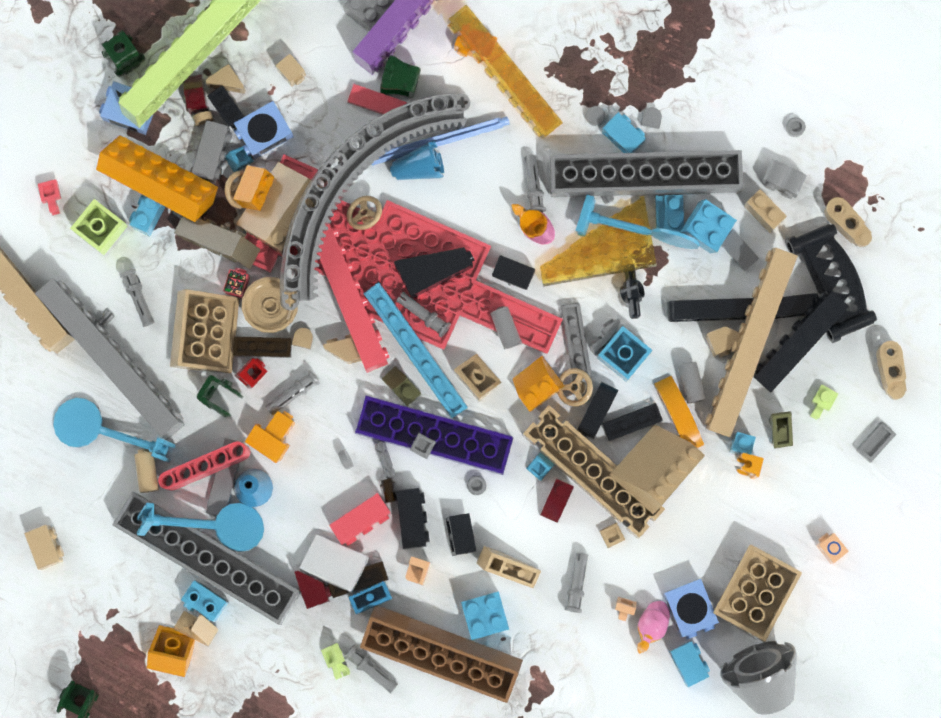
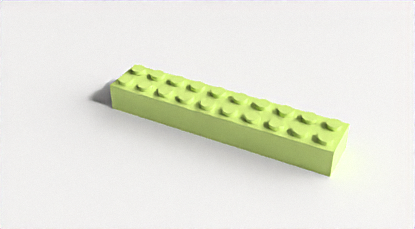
M212 0L207 10L201 11L197 16V20L185 28L184 34L180 38H175L171 43V47L159 55L158 61L146 69V74L141 79H136L132 84V88L120 96L118 103L122 114L140 128L261 0Z

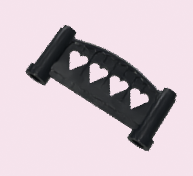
M827 224L798 237L792 236L787 238L786 245L790 253L795 255L801 254L819 296L824 291H833L839 280L842 279L846 282V287L849 288L848 294L834 293L844 302L847 297H852L854 299L853 304L857 306V311L846 310L826 332L829 340L835 343L840 341L841 337L874 324L877 321V317L873 310H867L865 294L857 270L845 250L834 238L837 234L835 225ZM824 245H828L830 252L833 254V259H823L816 256ZM832 262L838 264V270L841 271L840 277L824 275Z

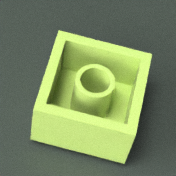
M94 199L70 229L102 255H105L128 226Z

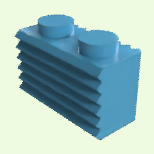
M383 581L378 583V585L375 584L374 587L371 586L367 590L364 589L360 593L357 592V594L349 596L355 614L362 613L376 605L393 599L386 582Z

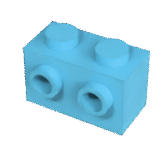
M141 195L138 201L139 207L136 212L133 211L131 214L129 225L134 230L150 237L165 206Z
M196 580L193 581L181 599L185 602L183 605L185 608L192 612L195 609L208 621L211 620L213 622H216L229 603Z

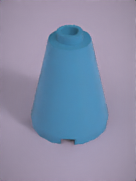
M430 141L393 161L392 166H390L392 177H396L397 180L443 178L444 165L441 154L435 150L438 147L436 142Z
M248 469L242 472L236 479L234 491L237 499L242 504L249 507H258L268 502L272 496L273 484L271 478L264 471Z

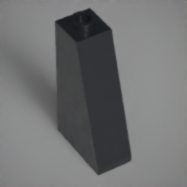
M463 247L397 260L394 262V265L413 299L473 268L472 262L475 260L471 252H466Z

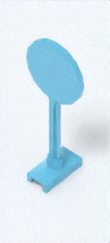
M586 195L576 227L578 235L583 237L586 236L589 223H599L642 235H651L659 241L680 248L698 249L700 246L698 240L680 232L660 228L650 230L644 226L601 216L600 213L593 212L596 200L594 196Z
M83 398L67 400L59 407L54 416L53 426L56 436L61 442L70 447L80 448L89 445L99 434L148 449L152 453V457L170 463L171 459L166 458L169 447L175 448L176 446L158 437L156 442H149L102 427L100 410L94 403Z
M146 503L137 516V520L142 521L137 535L145 536L151 526L159 525L214 529L216 536L223 545L238 552L249 551L256 547L263 538L264 533L263 520L258 512L242 503L229 504L222 508L215 521L160 516L159 514H154V503Z

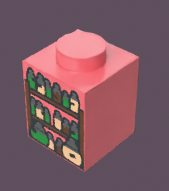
M240 268L230 269L224 286V293L243 298L250 280V276L246 274L247 271Z

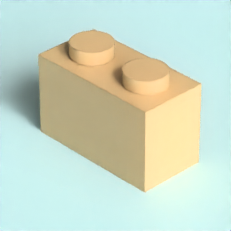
M761 189L744 205L769 233L787 217Z
M44 525L24 533L38 570H44L63 562L64 552L62 547L57 545L55 539L58 537L54 527L51 528L50 525Z

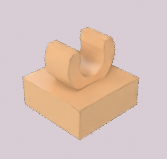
M618 596L615 610L619 611L618 619L626 621L628 614L634 615L637 602Z

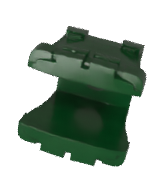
M123 30L110 40L101 43L103 47L102 55L104 58H111L115 65L114 73L117 77H121L124 74L127 75L132 72V69L135 70L146 60L144 54L139 53L132 44L133 38L130 35H126ZM125 46V49H124L123 52L117 53L118 50H120L121 48H123V47Z
M390 55L383 72L380 93L413 98L421 68L407 64L396 58V56Z

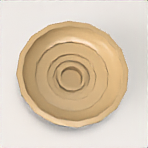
M264 277L256 280L246 289L242 298V312L245 320L254 329L261 332L275 333L285 329L293 322L298 312V307L290 311L282 308L280 304V279L277 277ZM284 292V294H287L289 297L287 300H285V303L289 304V307H291V304L294 303V300H291L290 295L294 294V292Z

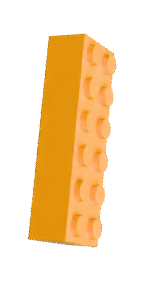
M121 135L114 139L99 154L97 171L193 222H196L214 203L218 189L217 186Z

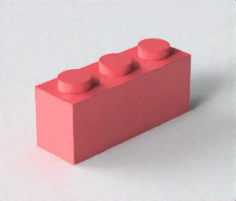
M377 493L329 526L341 545L346 544L349 546L357 541L356 537L361 533L366 535L373 530L372 526L379 522L381 525L389 520L388 515L391 512Z

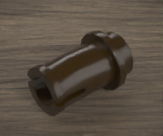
M392 478L381 480L380 487L383 488L385 503L397 501L394 489L395 481L393 482Z

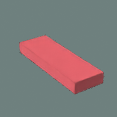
M356 84L353 85L347 101L350 104L382 115L407 104L405 101Z

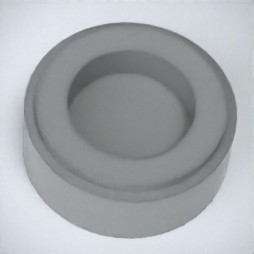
M598 106L589 108L586 113V120L592 126L601 125L605 119L604 110Z
M797 117L790 119L786 125V132L791 137L801 136L806 128L805 122Z
M345 449L340 451L338 456L344 468H352L353 462Z
M481 476L471 477L467 483L468 491L473 495L483 494L486 490L484 478Z

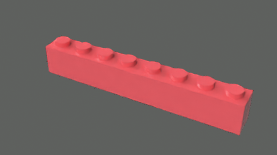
M329 223L326 225L328 230L323 232L326 237L320 239L324 244L318 246L322 249V252L317 254L321 257L320 261L365 370L368 373L387 365V358L390 357L386 347L382 348L379 343L382 340L379 330L374 331L372 324L375 321L372 313H367L365 306L368 304L364 294L359 295L357 289L361 287L357 278H352L350 273L353 271L349 260L345 261L343 255L346 254L342 243L338 244L336 237H339L336 227H331Z

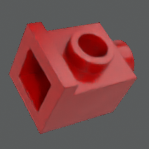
M251 358L234 376L247 388H253L268 371L264 368L265 364L261 360ZM250 368L254 371L252 376L248 374Z

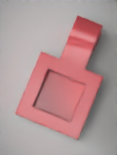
M54 179L39 183L38 188L42 203H48L52 216L60 214L56 201L62 199L58 181Z

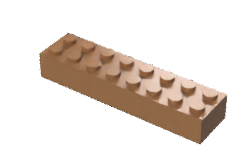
M378 605L373 609L360 648L505 703H508L523 662L520 658Z

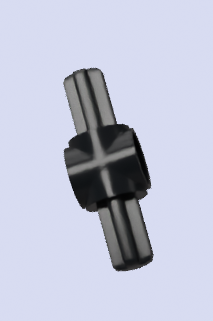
M626 265L624 267L625 282L620 287V294L622 300L628 304L630 318L638 319L641 316L639 302L645 296V291L642 283L636 279L635 266Z

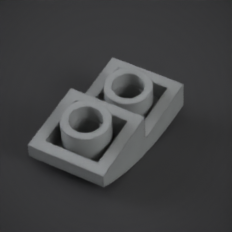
M611 319L603 324L604 328L601 332L604 337L602 338L600 335L591 341L590 350L593 354L601 350L613 337L620 324L619 319L615 321Z

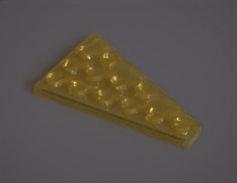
M640 196L630 206L627 205L621 212L610 217L650 229L644 196ZM602 224L597 229L591 230L585 237H581L571 244L561 254L558 253L551 261L541 265L540 270L543 287L650 268L657 265L651 235H642Z

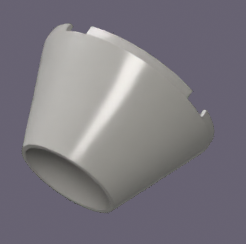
M768 641L755 644L733 655L734 660L729 664L725 662L721 668L720 676L722 681L757 714L767 715L779 712L788 707L794 700L797 652L791 643L784 642V644H778L777 641Z

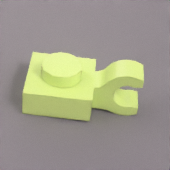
M821 384L812 400V403L816 404L810 417L817 420L824 409L829 411L838 393Z
M338 643L321 650L327 667H332L336 680L342 678L341 672L343 676L350 674L349 668L342 664L345 660Z

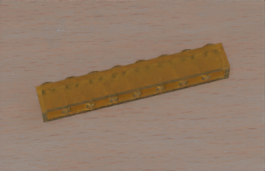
M467 5L463 6L448 19L449 25L447 27L454 35L457 33L461 38L459 41L465 49H470L473 53V59L478 64L481 63L484 66V72L490 79L493 77L497 82L496 87L499 91L507 94L509 103L521 111L520 116L526 123L530 122L534 127L532 130L537 137L541 136L544 139L563 123Z

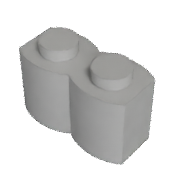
M772 159L762 183H764V187L772 191L777 189L782 192L781 195L792 199V197H797L807 175Z

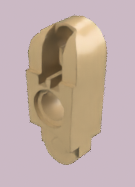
M839 197L833 198L828 202L824 210L826 219L831 224H834L836 229L851 244L853 243L856 247H866L872 241V232L850 204ZM835 206H837L840 212L835 211ZM846 220L852 221L854 228H848L845 224Z
M887 341L879 346L876 351L877 364L886 395L893 400H898L907 391L903 351L897 342ZM888 349H892V356L887 354ZM890 367L896 370V377H892L889 374L888 370Z

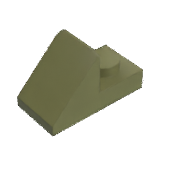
M396 366L382 378L385 384L407 407L421 395V392Z
M791 411L771 414L769 423L772 428V445L774 449L793 446Z

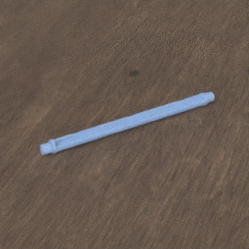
M507 116L503 118L498 117L395 147L379 157L371 165L374 166L392 159L401 158L430 141H435L437 146H442L481 133L501 129L503 126L510 125Z

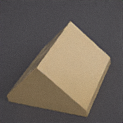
M477 354L454 369V374L479 402L502 383Z

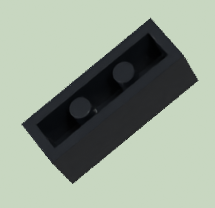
M420 488L396 491L403 549L427 547L426 542H430L429 531H425L424 523H428L427 513L422 511V504H425L424 492H420Z

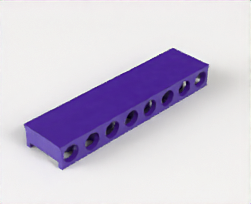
M365 396L361 415L355 430L357 435L384 441L385 443L407 449L411 448L418 433L436 442L430 455L499 475L504 474L513 442V437L369 396Z

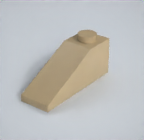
M487 546L483 547L476 562L487 572L530 588H534L541 573V570Z

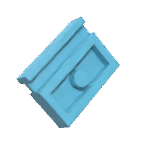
M683 195L655 196L656 228L676 232L681 231L684 226Z

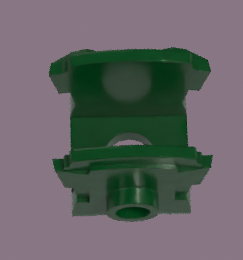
M210 375L199 390L197 399L209 409L215 410L225 418L231 417L232 415L209 401L220 385L241 399L244 396L232 388V383L225 378L219 380L215 376Z
M71 680L60 694V701L56 712L60 713L64 708L77 714V718H88L89 712L100 694ZM78 695L85 697L83 706H78L75 703V698Z

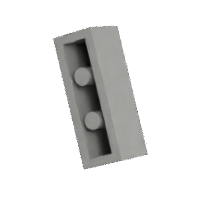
M206 120L192 169L193 174L213 184H216V180L221 177V162L226 159L227 150L225 148L232 138V132H230V128L227 125Z

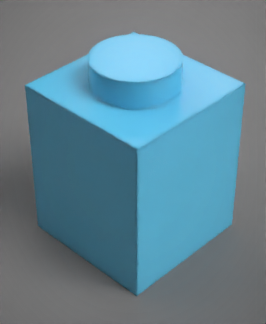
M736 432L729 452L737 455L742 453L751 455L756 437Z

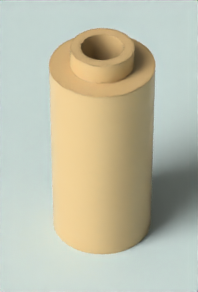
M148 449L137 450L138 454H135L134 458L139 492L149 493L158 491L155 459L151 456L152 453Z

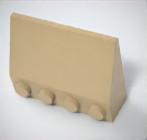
M278 162L271 172L274 176L273 184L269 189L261 211L246 208L236 225L283 255L289 225L299 200L311 180ZM307 198L305 204L308 208H312L313 202Z
M188 289L178 291L170 367L232 373L234 336H236L240 298Z
M654 424L611 472L610 476L654 514L705 455L691 442Z
M750 544L713 613L756 639L766 642L802 572Z

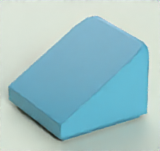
M243 146L229 151L226 155V161L233 172L240 171L254 162L251 155H247Z
M540 452L526 469L541 481L555 464Z

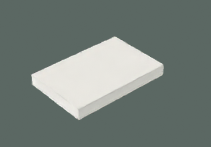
M316 534L299 569L352 593L369 557Z

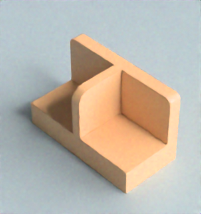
M411 556L405 578L408 581L424 586L431 563Z

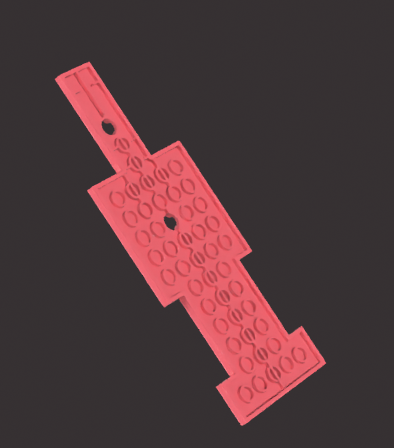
M283 154L280 161L281 164L310 180L318 171V169ZM341 200V203L336 205L337 210L333 211L334 216L329 218L331 220L330 225L331 227H336L339 237H336L338 244H343L346 254L343 255L345 261H350L353 271L350 272L352 278L356 277L361 287L357 289L359 295H363L364 292L380 282L420 340L445 350L460 316L497 332L490 313L500 307H508L522 344L548 354L563 319L476 281L491 249L490 245L389 200L386 201L381 217L374 226L365 230H357L349 225L346 217L347 210L351 204ZM355 207L352 218L358 214L360 208ZM247 232L245 239L260 249L253 265L271 273L278 257H282V255ZM291 246L290 253L296 256L298 253L297 248ZM464 247L466 252L470 251L475 260L472 262L473 268L413 298V300L431 313L436 312L438 317L446 323H451L445 335L439 337V333L430 327L427 328L423 320L396 302L398 297H401L402 292H405L409 297L411 296L394 262ZM320 259L316 260L315 262L320 265L314 268V270L318 271L320 275L327 277ZM365 297L368 304L365 306L367 313L371 312L375 320L384 323Z

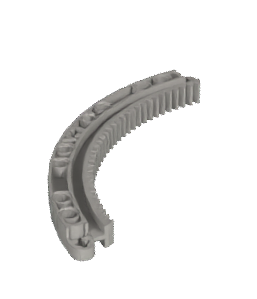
M456 93L441 94L415 100L392 109L369 122L347 138L326 159L304 191L289 225L280 271V304L283 309L293 310L298 307L299 301H310L318 297V294L313 293L314 290L318 289L313 283L318 281L317 278H314V275L319 274L314 268L320 265L315 261L321 258L316 253L322 252V249L318 246L324 244L320 239L326 237L323 232L328 230L326 225L331 223L329 218L334 216L333 211L337 210L336 205L341 203L340 199L345 196L344 193L349 190L348 187L354 184L353 181L357 180L358 176L369 168L368 166L373 164L374 161L378 160L379 157L408 140L435 131H445L449 128L450 130L455 128L461 129L467 122V118H464V111L470 107L471 103L467 95ZM460 98L462 102H465V105H463L462 108L460 104H457ZM434 101L440 103V109L434 107ZM413 106L418 107L419 115L413 112ZM370 126L376 129V135L370 133ZM352 139L358 141V148H354L352 146ZM335 159H338V165L330 168L335 163ZM317 179L323 180L324 188L317 186ZM307 198L312 200V208L306 206L305 201ZM291 246L297 248L298 253L296 256L290 253ZM288 269L294 271L295 276L293 279L287 276ZM284 292H294V294L290 295L291 300H294V303L291 304V307H289V304L285 303V300H287L289 297L287 294H284Z

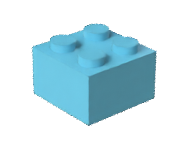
M704 199L698 202L680 233L698 240L700 247L710 254L716 253L737 220Z
M622 326L600 352L597 359L627 382L651 354L652 349Z
M499 591L461 602L471 640L509 630Z

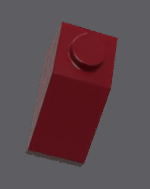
M202 74L189 76L183 82L186 105L190 115L209 111Z
M556 479L540 516L558 523L574 486Z
M294 572L307 609L330 602L329 597L332 594L329 585L325 586L323 582L303 572Z

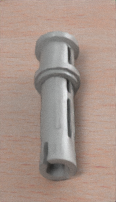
M529 155L524 157L529 191L527 192V198L530 201L529 210H538L543 213L546 211V207L543 205L542 198L544 192L540 189L537 156Z
M130 269L119 276L123 278L126 285V293L132 297L143 327H146L155 322L141 292L143 286L138 282L135 275L136 270Z
M402 292L401 297H398L397 303H400L423 320L427 328L430 327L439 333V337H443L450 328L451 323L443 321L436 312L431 313L405 294V292Z
M311 370L302 379L296 380L294 386L266 405L267 410L272 416L301 394L306 395L307 391L316 384H321Z
M576 553L571 589L567 591L569 597L567 606L564 609L566 611L582 613L580 607L582 597L585 595L582 590L588 554Z
M356 645L344 657L345 660L348 659L356 665L357 670H363L390 694L398 685L386 673L370 661L368 655L365 656L361 653Z

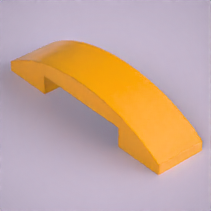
M669 376L654 383L679 437L691 442L696 448L703 446L704 442L673 377Z

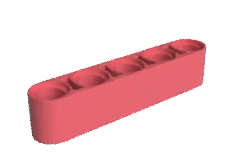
M233 442L163 472L159 476L158 483L164 489L177 490L248 459L251 453L250 448L242 442ZM242 446L243 453L240 456H237L236 450L238 447ZM225 454V461L219 463L220 455ZM207 461L208 467L205 471H202L201 465ZM189 469L190 476L185 479L184 472ZM171 476L173 482L170 486H167L166 480Z

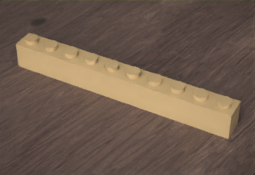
M772 248V250L768 251L765 258L767 264L765 269L762 268L758 277L760 283L753 290L752 297L754 299L752 304L748 305L745 316L747 318L745 323L740 325L738 334H741L739 341H735L731 351L734 353L725 365L727 372L725 377L720 379L718 385L720 390L718 396L715 395L712 400L711 406H713L711 414L708 413L705 419V429L731 438L797 260V255L779 248Z

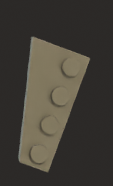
M184 216L181 217L174 234L187 242L207 249L216 255H221L234 263L239 262L245 268L251 269L260 249L245 239V234L237 230L233 233L229 227L222 224L218 227L216 226L217 223L210 219L203 221V218L200 217L196 222H193Z

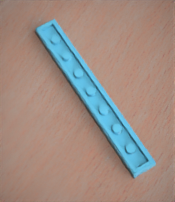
M378 282L364 292L365 297L451 418L467 409V404L381 283Z

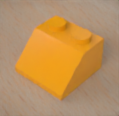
M543 356L539 357L513 378L518 397L530 412L537 409L565 387Z
M159 625L148 651L147 669L185 677L191 661L195 640L174 630V628Z

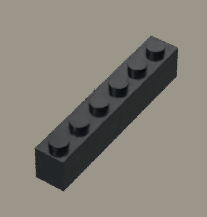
M833 291L822 292L817 298L819 301L816 305H811L804 313L806 316L801 321L797 320L791 328L793 330L788 335L785 334L781 337L777 348H772L765 357L767 359L762 364L758 363L753 378L769 392H772L850 307Z

